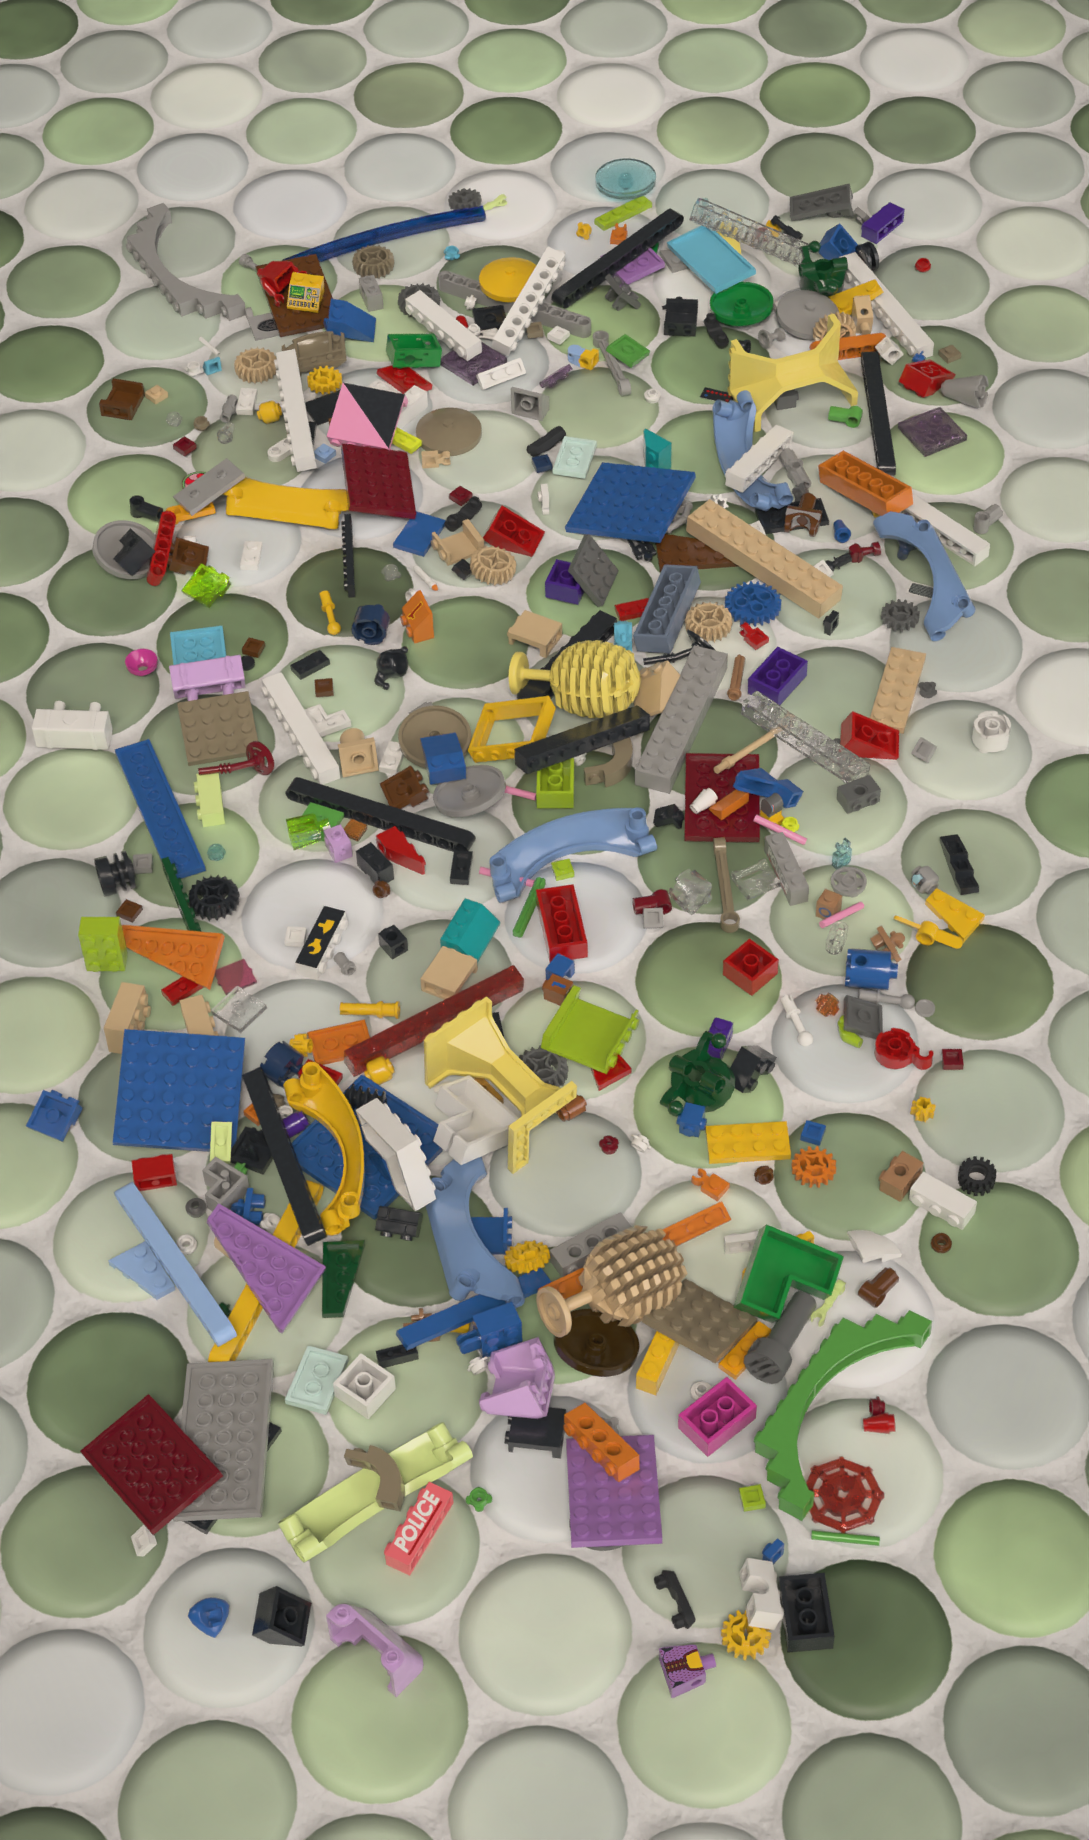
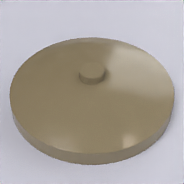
M448 407L433 410L424 415L416 426V437L422 440L421 447L425 451L438 450V454L449 451L450 456L469 452L477 446L482 436V427L479 419L471 412L460 408Z
M426 706L413 711L403 720L398 733L399 747L407 760L419 767L426 768L420 738L456 732L463 756H465L471 742V729L467 720L459 712L445 706Z

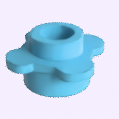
M456 246L446 247L444 250L445 259L454 260L460 258L458 254L459 249Z

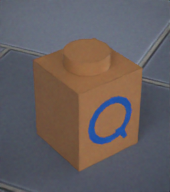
M825 889L817 901L816 917L826 919L840 912L843 895Z

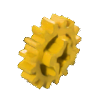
M319 366V369L314 368V372H309V376H307L308 387H310L311 391L315 390L316 394L318 392H321L322 395L324 392L328 394L330 391L335 392L336 388L340 389V385H342V374L339 373L338 369L334 370V367L329 369L328 366H325V368Z
M536 1240L532 1242L525 1241L524 1244L517 1243L515 1247L511 1246L510 1250L505 1251L506 1255H504L507 1269H511V1272L518 1270L519 1274L522 1272L530 1273V1270L538 1271L539 1268H544V1264L549 1263L550 1259L547 1245H543V1242L536 1244Z
M737 1610L736 1617L729 1614L728 1621L723 1622L724 1629H721V1637H724L722 1638V1645H728V1653L735 1652L734 1658L743 1655V1660H746L747 1655H751L754 1660L756 1659L757 1652L763 1655L764 1648H769L768 1640H771L770 1629L748 1626L746 1610L745 1614H741ZM745 1629H747L748 1634L747 1640H745L744 1636Z

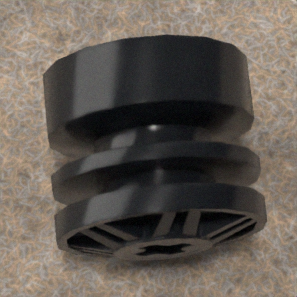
M125 850L121 851L122 860L120 861L117 853H113L114 862L112 863L109 862L107 856L94 859L104 897L117 894V884H120L123 891H127L125 882L129 883L131 889L136 888L134 867Z

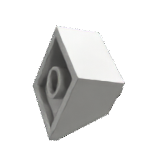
M511 387L512 414L543 421L549 410V396Z

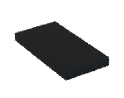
M816 498L814 509L822 511L820 526L829 525V518L822 499ZM800 501L791 502L788 505L799 507ZM788 505L780 509L771 507L768 511L755 508L757 520L760 521L765 534L784 532ZM798 526L792 530L805 529V527Z

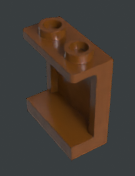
M113 378L111 381L112 390L107 399H101L99 402L101 416L132 421L145 397L143 383Z

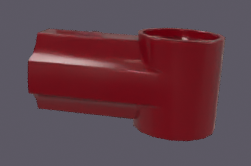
M664 889L656 890L650 896L632 898L633 910L636 915L643 914V908H663V915L668 914L672 910L669 893Z

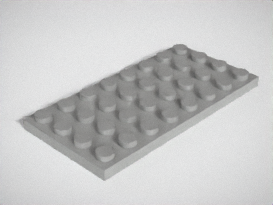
M272 1359L187 1364L181 1430L217 1467L223 1477L173 1518L174 1522L262 1517L274 1367Z

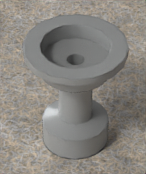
M782 327L775 329L774 333L771 334L764 329L758 333L759 343L765 349L770 347L772 340L781 341L786 337Z

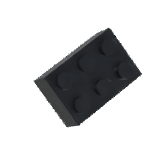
M825 1573L779 1576L778 1589L780 1590V1604L784 1609L782 1620L787 1653L833 1649L835 1635Z

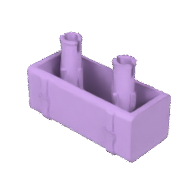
M228 655L221 658L169 666L175 699L187 697L188 701L197 700L198 695L222 691L223 695L233 694L235 689L245 688L240 655Z

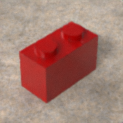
M172 1154L131 1160L134 1184L139 1191L177 1185Z

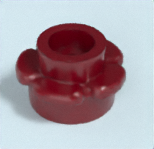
M607 1135L599 1141V1147L607 1155L614 1154L618 1149L619 1141L616 1137Z
M879 1396L869 1400L871 1416L885 1413V1402Z

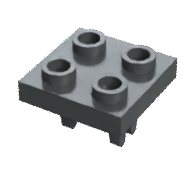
M611 274L605 277L611 285L605 298L610 302L615 300L612 305L613 308L619 311L628 303L636 309L641 306V303L637 300L639 297L633 291H630L632 288L626 282L623 284L618 276L613 277Z

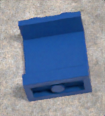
M504 1208L503 1217H471L474 1229L492 1255H506L505 1251H508V1246H512V1234H508V1229H512V1216H508V1208Z

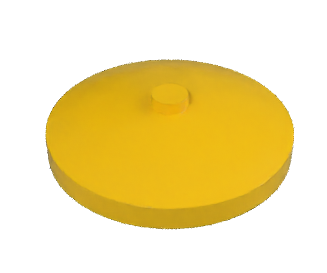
M516 257L494 260L487 264L480 272V289L493 300L515 302L537 265L529 260Z

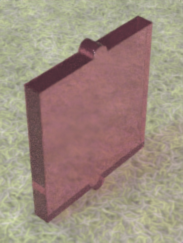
M245 959L219 968L214 974L218 981V986H221L225 995L257 983L253 970L249 968Z

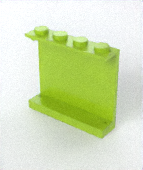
M573 985L543 1033L541 1048L607 1074L610 1067L614 1068L616 1065L617 1055L623 1053L625 1042L628 1043L630 1041L632 1030L637 1029L640 1021L637 1018L639 1010L636 1009L629 1019L579 999L581 988Z

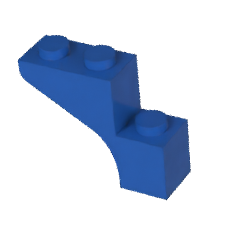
M762 768L740 771L733 785L739 791L764 797H770L774 792L778 793L783 800L784 808L796 807L804 792L789 779L776 780Z

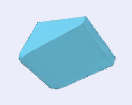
M220 357L204 362L203 369L206 375L222 371Z

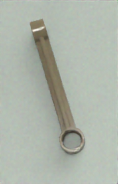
M725 837L713 838V850L716 857L723 909L720 927L724 932L733 933L739 929L740 917L734 912L726 855ZM727 919H732L736 921V923L726 924L724 921Z

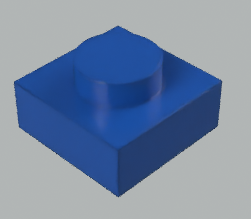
M806 1120L800 1140L820 1146L826 1131V1125Z
M778 1538L772 1544L768 1543L762 1551V1560L773 1562L774 1565L784 1554V1543Z

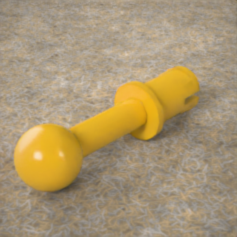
M322 591L319 595L322 603L321 609L323 612H326L329 621L327 631L331 635L339 634L341 626L336 622L333 613L335 604L332 603L329 591Z

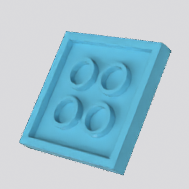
M223 626L170 632L173 665L226 656Z

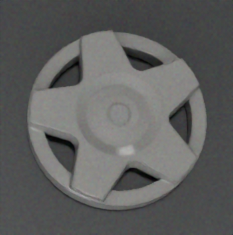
M842 867L837 869L831 876L833 891L840 895L852 898L857 897L866 888V876L857 868Z

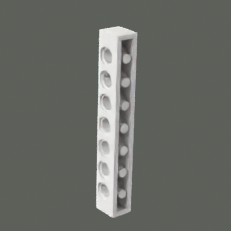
M547 247L493 338L492 349L507 356L510 355L511 351L514 352L516 350L517 341L523 338L525 327L528 328L530 326L531 317H535L537 314L538 305H542L544 302L545 293L550 292L552 281L555 282L557 280L558 271H562L564 268L565 254Z

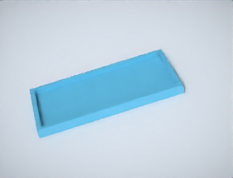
M707 223L667 242L668 248L715 294L756 274V269Z

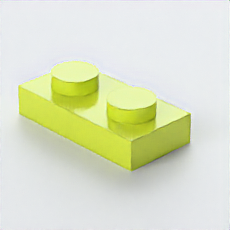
M396 427L392 444L412 454L422 446V440Z

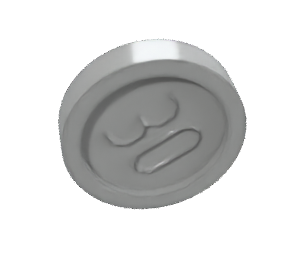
M922 999L916 1003L915 1011L921 1017H930L935 1012V1005L930 1000Z

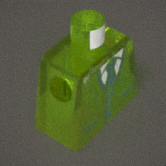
M314 813L286 819L293 851L321 841V832L331 828L328 818L317 821Z

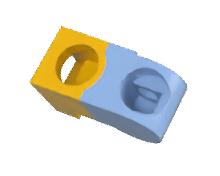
M571 345L568 347V361L576 366L592 370L599 362V350L593 348L590 351L581 348L579 345Z

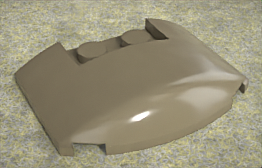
M333 331L311 333L293 339V344L285 347V344L282 346V351L295 349L300 376L303 372L312 371L314 368L319 369V366L322 368L332 366L335 369L347 361L345 335L342 332L341 336L334 335Z

